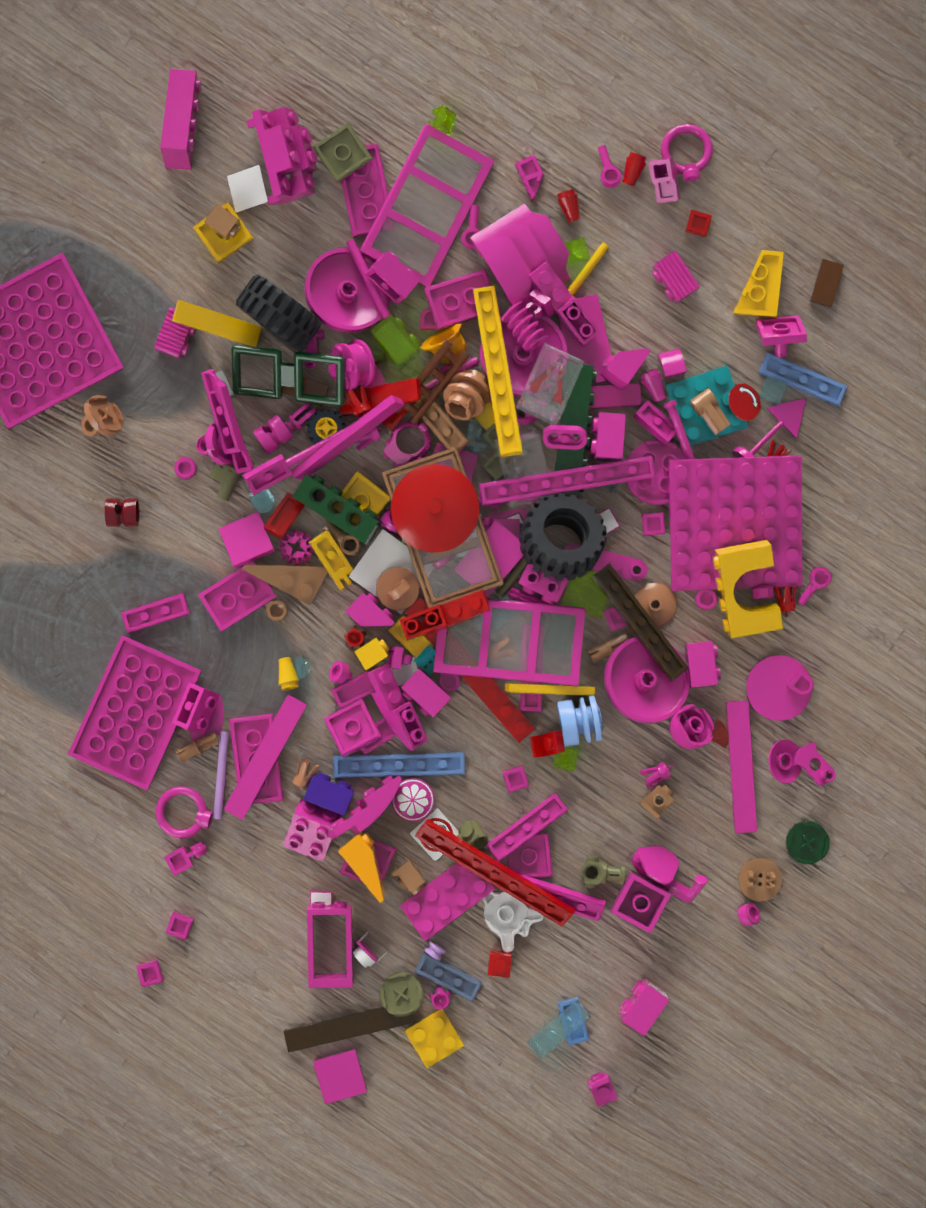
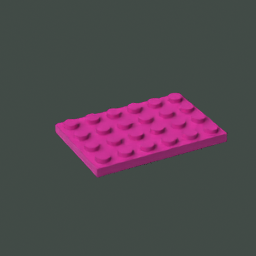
M121 635L67 755L140 788L149 790L177 728V725L172 722L189 682L196 685L202 670Z

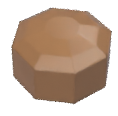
M280 600L271 601L266 608L268 618L273 621L284 620L288 613L286 604Z

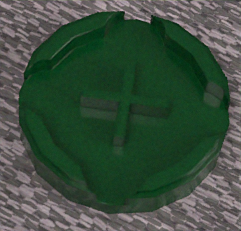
M801 821L789 829L786 835L785 846L788 854L795 861L812 865L826 856L829 850L830 839L821 825L813 821Z

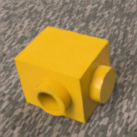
M375 638L354 653L365 670H368L389 656L387 652L390 649L383 639L379 641L378 638Z

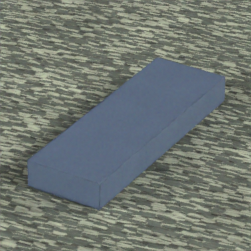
M425 951L414 970L415 973L473 1002L482 984L481 980L442 960H436Z

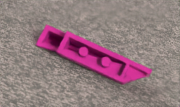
M214 369L201 372L224 455L231 453L236 473L253 470L254 464L242 438L227 385L217 377Z

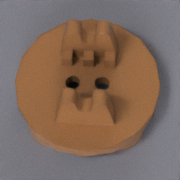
M753 858L743 864L738 875V883L745 896L760 902L767 901L778 893L782 877L777 865L765 858Z

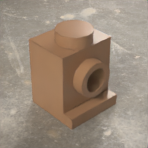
M656 785L639 803L658 819L674 801L671 797L673 792L666 785L662 787ZM661 796L663 798V802L661 804H656V797Z
M410 859L392 872L393 877L397 875L400 877L397 881L404 890L409 889L413 895L424 888L422 884L425 883V878Z

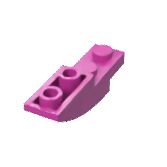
M544 262L528 275L539 291L551 299L556 315L583 346L600 333V330L577 299L570 294L547 262Z
M384 663L368 672L367 674L375 689V692L371 694L383 717L397 737L410 751L427 742V736L411 701L405 702L389 664Z
M390 775L380 782L382 786L375 790L372 787L362 793L364 798L359 800L362 808L359 806L349 812L351 817L345 821L343 818H340L332 823L331 826L333 828L328 831L331 839L338 837L348 829H351L354 835L370 826L392 801L402 780L401 777L392 778Z

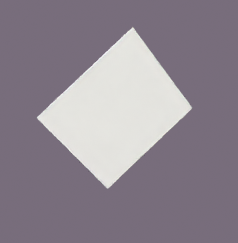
M382 529L349 575V578L377 597L376 583L381 573L391 567H403L415 575L419 583V589L421 588L408 547L384 529ZM431 563L423 565L427 578L434 570ZM405 609L396 611L402 614Z

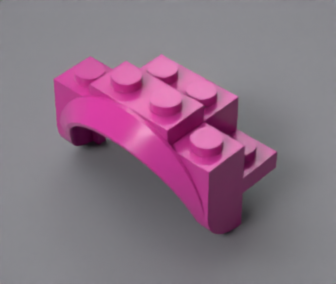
M287 107L271 112L261 109L253 111V118L246 122L248 128L256 127L273 192V195L267 197L268 205L286 204L315 194V181L312 175L313 171L317 170V156L311 145L312 137L309 130L297 125L299 119L296 112ZM292 173L290 179L288 180V178L285 175Z

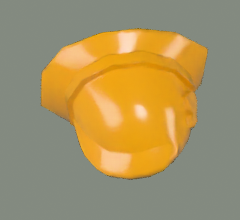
M462 324L452 325L433 334L423 342L420 349L431 351L435 355L447 339L453 344L450 351L459 356L462 351L466 352L467 345L460 333ZM445 357L441 360L445 364H453Z

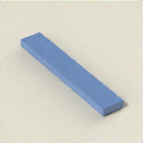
M464 752L348 755L344 758L342 755L333 756L334 778L465 774Z

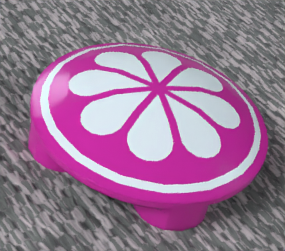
M407 778L400 782L391 804L394 812L401 819L416 822L423 820L431 813L435 797L432 788L425 781L417 778Z

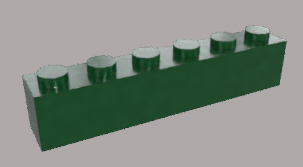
M567 362L560 425L579 426L585 431L587 427H591L592 414H588L589 405L594 404L595 392H591L592 383L596 384L597 371L593 370L594 365ZM578 434L572 435L573 437H579ZM587 436L586 445L581 449H557L555 471L587 466V458L583 456L584 449L589 448L590 436ZM584 489L563 493L565 495L579 496V492H584Z

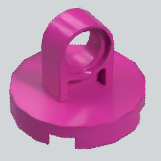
M215 422L210 424L206 435L201 436L197 441V451L200 454L210 456L218 465L233 463L231 453L224 455Z

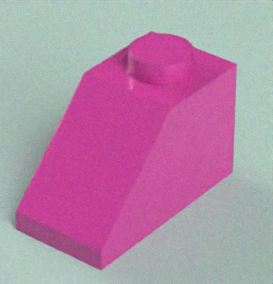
M650 350L622 351L616 353L613 357L609 355L602 364L604 369L600 375L621 390L628 385L650 353Z

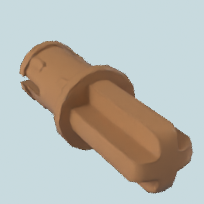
M623 633L609 641L604 640L603 644L588 650V655L590 659L592 658L593 664L611 655L620 644L629 640V637L626 633Z
M212 732L198 740L193 739L192 743L176 750V753L179 754L177 756L183 763L198 754L203 755V751L219 744V738L215 732Z

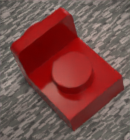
M562 730L530 737L534 758L553 756L566 752Z

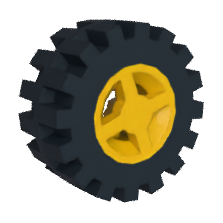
M332 409L318 410L308 421L307 432L310 440L316 444L345 428L346 423L343 417Z

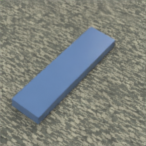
M768 352L758 372L763 376L837 407L840 406L848 387Z

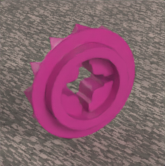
M300 530L287 532L279 545L282 558L293 565L307 562L314 552L308 543L312 538ZM301 539L300 547L305 552L297 551L291 556L293 548L288 543L296 544Z

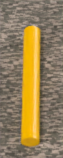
M601 243L567 289L572 296H574L609 249V246L605 243Z

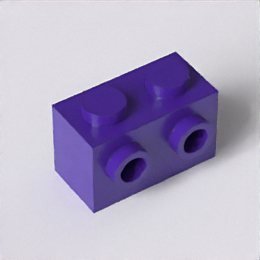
M319 772L318 776L314 774L303 800L345 816L355 790L351 789L352 785L341 780L339 784L330 781L331 776Z

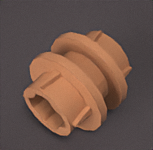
M464 370L463 372L456 373L443 393L446 402L445 408L448 414L463 421L479 416L491 397L486 376L476 370Z

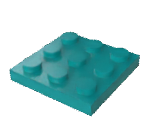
M728 365L665 386L669 400H676L677 402L675 406L690 446L748 428L747 422L736 417L729 406V393L735 385ZM707 388L714 394L719 403V408L730 422L728 427L716 435L713 434L702 416H698L690 404L691 399Z

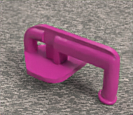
M662 846L640 847L632 857V864L639 874L687 903L692 902L708 882L705 876L697 875L695 883L689 889L674 880L679 860L675 854Z

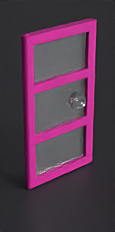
M425 124L359 251L363 255L377 260L389 250L399 258V261L406 268L415 273V276L420 280L418 282L420 285L429 287L487 177L494 160L437 130L430 124Z
M488 599L491 611L437 632L434 673L578 686L584 618L586 614L584 607Z

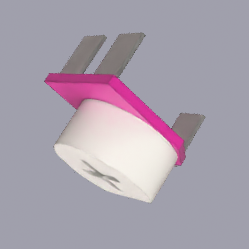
M369 931L357 939L356 943L359 946L353 951L356 959L365 968L367 966L371 967L387 954L386 952L378 959L375 953L362 940Z

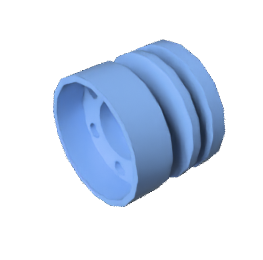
M588 696V707L585 706L584 698H579V708L576 709L572 700L557 702L560 728L565 747L579 745V734H584L587 743H590L591 732H594L596 741H602V717L594 696Z

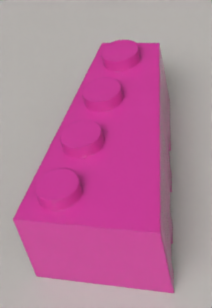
M170 69L160 145L165 168L191 170L194 132H196L197 127L195 116L199 110L197 93L201 92V80L197 78V73L193 70Z

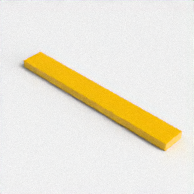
M495 285L473 289L500 455L501 457L523 454Z

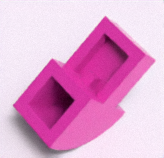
M665 158L649 161L651 181L655 186L657 203L679 200L678 172L674 159Z

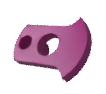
M809 743L798 749L794 756L793 765L801 766L818 786L832 782L836 778L835 770L818 753L816 749L817 743ZM811 759H816L819 762L817 771L810 768Z

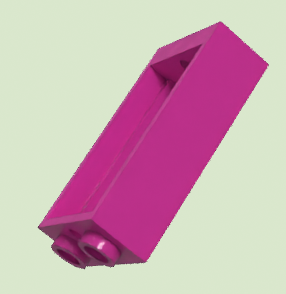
M320 901L313 902L307 908L308 988L353 987L352 904H347L345 901L334 902V905H325V902ZM314 915H346L347 973L315 974Z

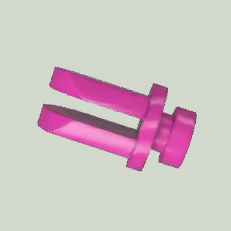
M305 403L294 414L290 413L288 415L291 420H287L284 424L292 433L296 430V427L302 430V426L310 420L313 414L317 413L314 408L297 421L312 406L311 403Z

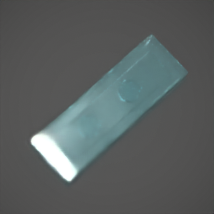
M576 1000L527 1042L542 1059L589 1020L591 1016L580 1002Z

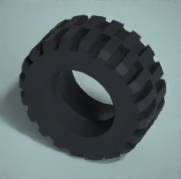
M258 274L251 278L236 299V306L298 352L303 351L321 327V321L314 314Z
M558 493L556 497H553V495L545 496L544 501L540 499L535 503L534 507L530 508L521 528L519 542L521 543V553L523 555L526 554L525 561L529 565L533 564L534 571L537 573L541 571L544 573V577L548 579L552 576L555 577L556 581H562L563 578L571 581L575 580L576 576L579 578L585 576L587 571H591L594 568L606 545L607 538L605 535L607 530L606 526L602 525L604 522L602 516L596 514L597 509L593 505L590 507L587 505L588 501L583 498L582 500L576 499L575 495L570 494L567 497L564 493ZM551 525L569 527L578 535L581 547L574 550H564L554 546L547 539L544 528Z

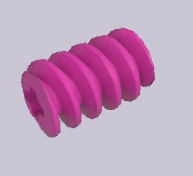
M521 301L506 311L502 321L508 323L507 328L513 330L512 335L518 337V343L523 344V350L528 351L543 344L549 336H540L544 329H535L538 321L530 322L533 314L525 316L528 308L520 309L523 304Z

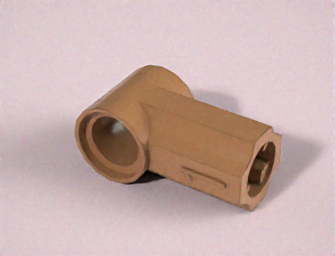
M707 388L690 400L694 411L698 416H702L714 435L730 425L710 389Z

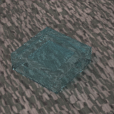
M767 376L759 397L780 405L788 383Z

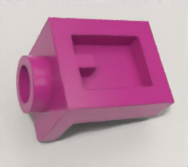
M596 1073L590 1077L591 1080L587 1081L597 1107L618 1099L608 1073Z

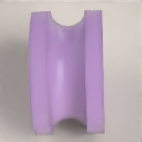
M429 941L430 946L425 948L424 951L440 961L442 959L441 955L445 954L446 950L435 942Z

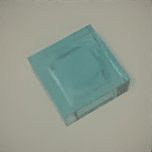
M304 656L294 658L298 679L308 678V673H311L309 660H305Z

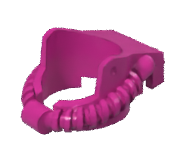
M409 420L408 422H401L391 432V439L385 442L386 447L383 450V456L387 460L391 459L394 462V467L411 463L419 456L425 457L432 443V437L430 432H428L429 426L425 422H418L417 425H414ZM406 428H418L424 433V446L414 454L403 453L398 447L397 440L399 434Z

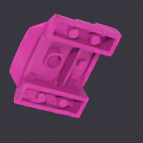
M525 204L469 238L505 292L504 296L511 307L522 301L523 304L520 309H523L531 302L529 294L534 289L538 291L539 289L528 275L544 262L550 265L562 283L570 279L565 269L569 257V251L547 215L532 213Z

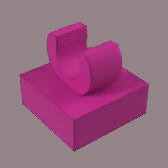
M534 289L529 294L531 302L526 305L528 308L527 313L530 314L535 310L534 316L536 319H539L542 315L549 318L555 313L549 297L537 289Z
M390 647L388 664L392 670L401 669V664L411 665L412 656L403 655V647Z

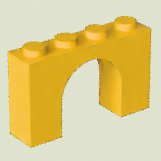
M767 540L715 549L716 556L713 557V564L715 570L719 572L716 584L718 591L721 590L722 592L719 604L721 611L725 612V619H722L724 632H728L731 638L783 629L780 607L776 602L748 607L739 604L734 598V586L741 575L751 570L774 566L771 544Z

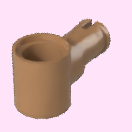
M330 521L326 524L331 530L324 525L322 531H329L345 555L354 557L361 552L362 546L358 539L344 532ZM355 541V550L347 551L345 548L346 543Z

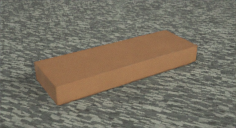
M424 397V398L416 405L417 408L420 407V405L423 403V401L426 399V397ZM435 400L422 419L447 450L451 447H457L459 453L471 441L439 402Z

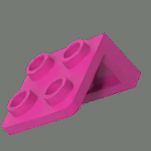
M301 799L294 812L283 845L286 848L319 861L324 860L331 842L328 831L333 828L331 824L340 819L341 815Z

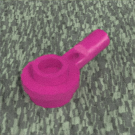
M606 145L599 146L598 151L603 164V171L600 175L601 183L607 188H615L621 183L622 174L615 165L611 164Z
M471 205L469 228L461 236L462 244L470 250L475 249L469 238L480 232L477 229L480 206Z
M817 567L811 571L809 576L811 583L797 602L804 606L818 588H825L830 584L831 573L828 569Z

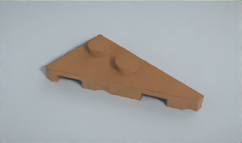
M244 565L242 570L308 605H311L328 573L324 566Z

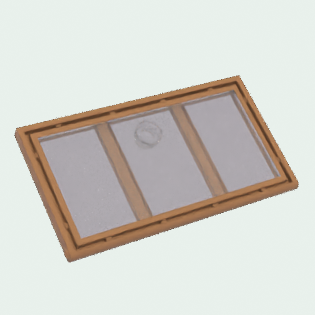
M451 447L440 453L382 472L391 501L399 482L409 472L421 466L431 464L445 465L458 470L466 476L457 447ZM480 513L472 534L465 542L452 550L430 553L416 549L406 542L428 608L448 603L482 589L485 591L497 586L501 587L504 584Z

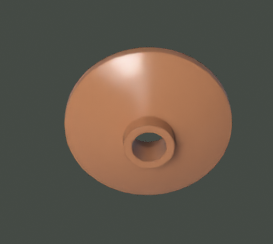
M650 583L641 587L635 594L636 599L657 626L664 625L673 617L676 611V599L673 592L665 585ZM654 600L659 602V607L657 609H654L651 606V603Z

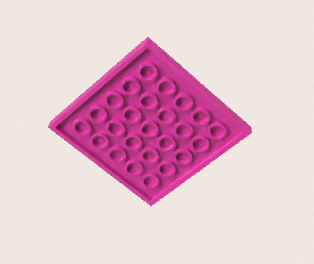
M63 252L0 285V415L9 430L125 369Z
M801 455L669 460L671 591L716 590V578L719 577V572L715 570L713 564V557L716 556L715 549L767 540L771 544L774 566L744 573L737 580L734 589L754 588L760 585L771 587L802 586Z

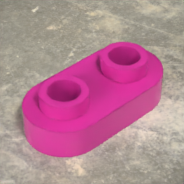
M550 425L543 431V442L549 448L578 450L586 445L587 433L579 426ZM551 433H556L557 435H556V436H551L550 434H551ZM578 434L579 437H573L572 435Z

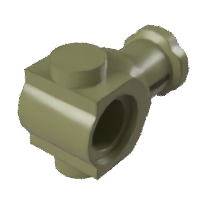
M468 820L458 830L459 835L457 837L478 850H481L490 842L487 834L476 820Z
M586 856L585 863L581 868L584 882L583 887L597 888L598 884H605L606 881L619 882L620 885H623L625 865H621V867L607 866V862H599V857ZM593 866L597 868L596 876L587 877L585 874L586 869Z

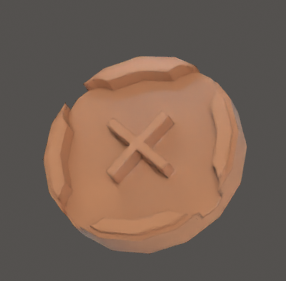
M95 395L88 399L84 405L85 417L81 423L84 434L87 436H98L100 434L113 436L121 431L124 419L118 406L113 402L110 403L107 401V397Z
M391 567L382 572L377 579L376 594L380 602L387 608L403 610L413 605L418 598L419 583L415 575L408 569Z

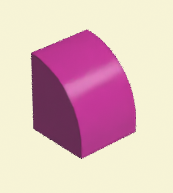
M680 349L657 354L663 379L687 372Z

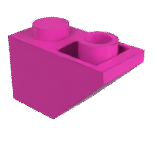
M363 592L345 611L361 627L393 626L395 624L392 620L395 616L387 608L382 610L376 605L379 601L371 593L366 595Z

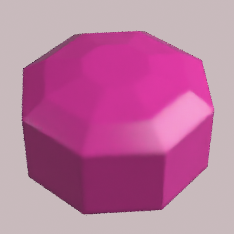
M760 585L752 589L753 599L773 598L774 596L773 588L768 585Z

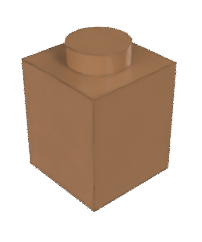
M216 204L204 221L210 229L227 241L230 237L234 238L241 228L239 227L241 224L239 219L218 204Z

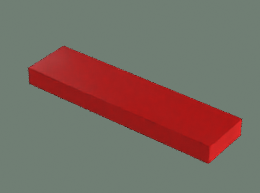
M418 378L365 388L371 409L375 408L390 395L402 399L404 404L421 401L420 379ZM360 390L353 391L362 403ZM346 392V393H345V396H346V397L350 400V402L353 404V402H352V400H351V398H350L348 392ZM346 398L345 405L340 407V415H354L353 407Z

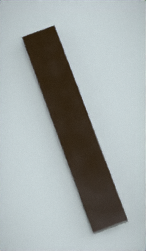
M610 563L591 577L670 682L689 668Z
M379 1007L285 1029L283 1032L289 1053L416 1023L415 1013L406 1017H397L390 1014L384 1007Z

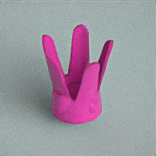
M376 427L356 441H362L356 446V449L360 451L372 442L381 440L379 432L384 431V429L377 430Z
M661 762L657 766L640 770L641 775L654 773L646 779L647 787L654 784L650 791L662 780L671 777L668 769L672 768L673 765L667 768L666 764Z
M438 985L436 987V994H429L433 1006L439 1010L445 1009L450 1005L449 998L452 992L450 990L443 992L442 986Z

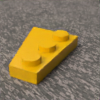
M761 251L733 314L777 318L784 252Z

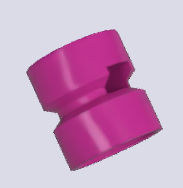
M278 414L268 420L267 426L261 425L253 431L269 455L279 448V443L285 444L294 438Z

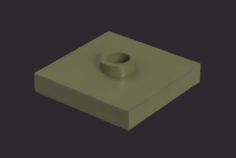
M349 122L312 146L337 184L373 160Z

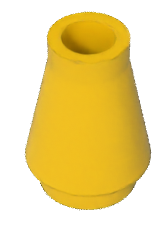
M291 657L279 659L278 685L281 686L283 691L298 688L300 680Z

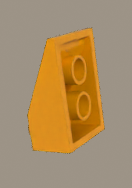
M361 831L342 845L338 852L381 903L385 898V890L376 850L373 846L375 841L368 832L364 834Z

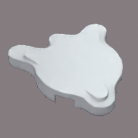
M493 891L483 899L485 904V922L491 931L499 936L502 949L506 953L513 951L514 936L516 934L527 937L531 924L542 921L544 917L506 892Z

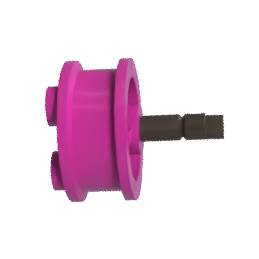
M359 339L351 341L348 345L345 343L336 344L330 354L342 356L345 359V391L354 390L357 386H370L375 378V364L387 362L385 353L373 356L368 345ZM330 364L328 367L329 374L336 381V365Z

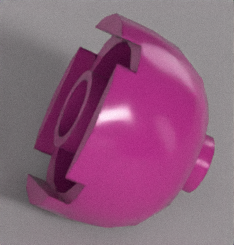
M694 704L682 707L672 716L670 722V734L673 740L680 747L690 750L698 749L708 744L713 738L711 735L714 730V724L706 710L703 708L698 709L694 707L696 706Z

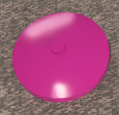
M349 248L330 250L313 262L306 275L304 294L310 311L322 324L339 332L357 333L370 329L383 318ZM361 253L368 269H370L376 260ZM378 288L388 308L391 299Z
M534 311L530 313L533 314L530 322L538 321L535 329L543 328L544 331L540 336L548 335L549 338L540 346L528 351L523 350V344L517 341L518 337L512 335L513 330L507 328L508 323L502 321L503 315L500 317L513 396L531 397L550 389L556 383L561 360L537 393L526 388L561 357L563 374L567 361V345L563 333L545 315L536 319ZM481 341V345H480V362H481V367H482V369H483V372H484L485 376L487 377V371H486V365H485V359H484V353H483V347H482V341Z
M637 637L623 642L611 653L604 672L605 689L613 706L628 719L639 723H656L673 716L684 704L689 691L688 669L670 682ZM673 646V648L676 650V652L679 654V656H680V657L682 658V660L684 661V659H683V657L681 656V654H680V653L678 652V650Z

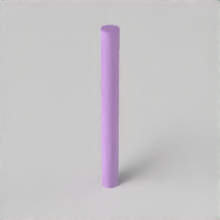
M220 731L213 819H222L229 732Z

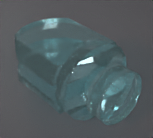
M268 488L256 495H253L252 492L248 494L256 511L266 513L272 509L274 498Z

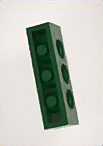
M306 474L292 497L362 543L369 544L383 523L378 519L379 515L370 509L366 512L360 508L361 503L352 497L349 500L342 496L343 491L332 485L329 488L324 484L325 480L320 476ZM323 490L325 498L319 502L316 495L318 491ZM337 502L343 504V510L339 514L334 510ZM356 513L361 516V522L358 525H354L352 522V518Z

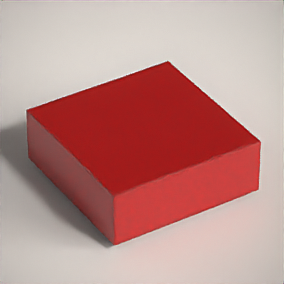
M691 210L685 232L706 237L712 215Z

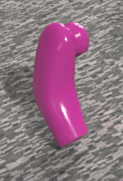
M322 328L317 331L307 345L306 353L319 354L318 340L325 339V332ZM305 361V366L309 369L314 368L316 362Z

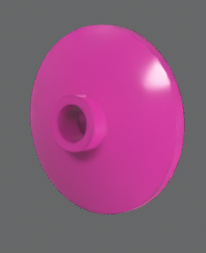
M783 739L777 741L769 753L768 763L770 772L781 783L795 781L802 769L799 765H793L794 756L799 748L791 740Z

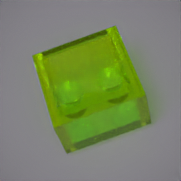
M390 314L371 330L372 338L397 368L401 370L420 354V342L412 333L408 335L405 332L406 326L398 316L394 318Z

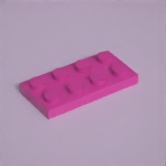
M457 863L417 894L402 903L400 907L426 942L495 891L496 888L493 884Z

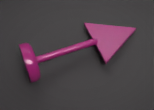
M807 398L766 407L779 422L751 451L743 447H736L732 451L733 457H754V454L782 426L797 439Z

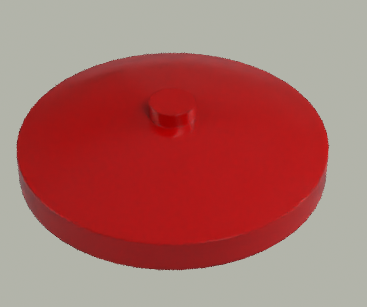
M440 464L425 465L412 470L399 482L391 501V516L397 532L409 545L430 553L446 552L461 545L472 534L479 516V500L471 482L458 470Z

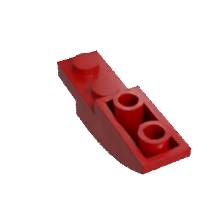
M482 589L448 603L439 604L402 618L400 623L406 640H411L473 619V617L491 611L486 593Z

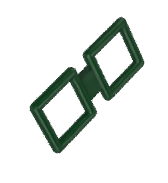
M243 345L232 346V386L234 394L281 399L283 396L282 386L295 388V400L298 402L340 407L345 405L344 357L296 352L294 354V363L282 362V352L279 349ZM240 354L273 358L274 390L241 386ZM303 361L336 365V397L303 393Z

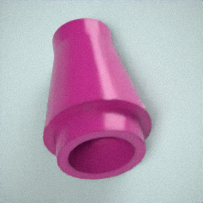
M657 368L641 374V382L654 402L666 398L661 372L658 373Z

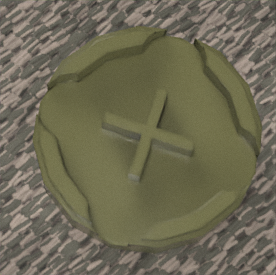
M397 972L390 975L384 981L380 988V1000L382 1006L390 1014L397 1017H406L414 1014L420 1008L423 1001V989L421 983L411 974Z

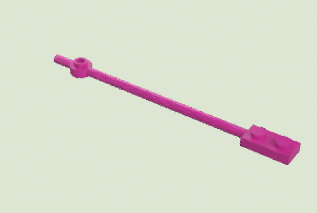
M474 357L466 361L457 373L470 370L479 365L478 359ZM446 364L439 370L446 373L452 364ZM435 378L424 384V386L433 390L440 380ZM349 426L286 460L280 454L245 473L243 477L252 494L256 495L292 475L290 467L310 457Z

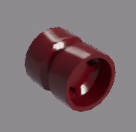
M137 498L124 499L123 502L120 499H106L105 523L107 527H120L121 524H124L125 527L139 526L140 508Z

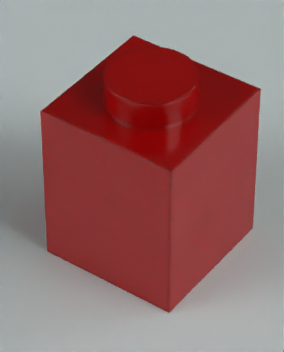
M490 950L488 976L510 978L512 953Z

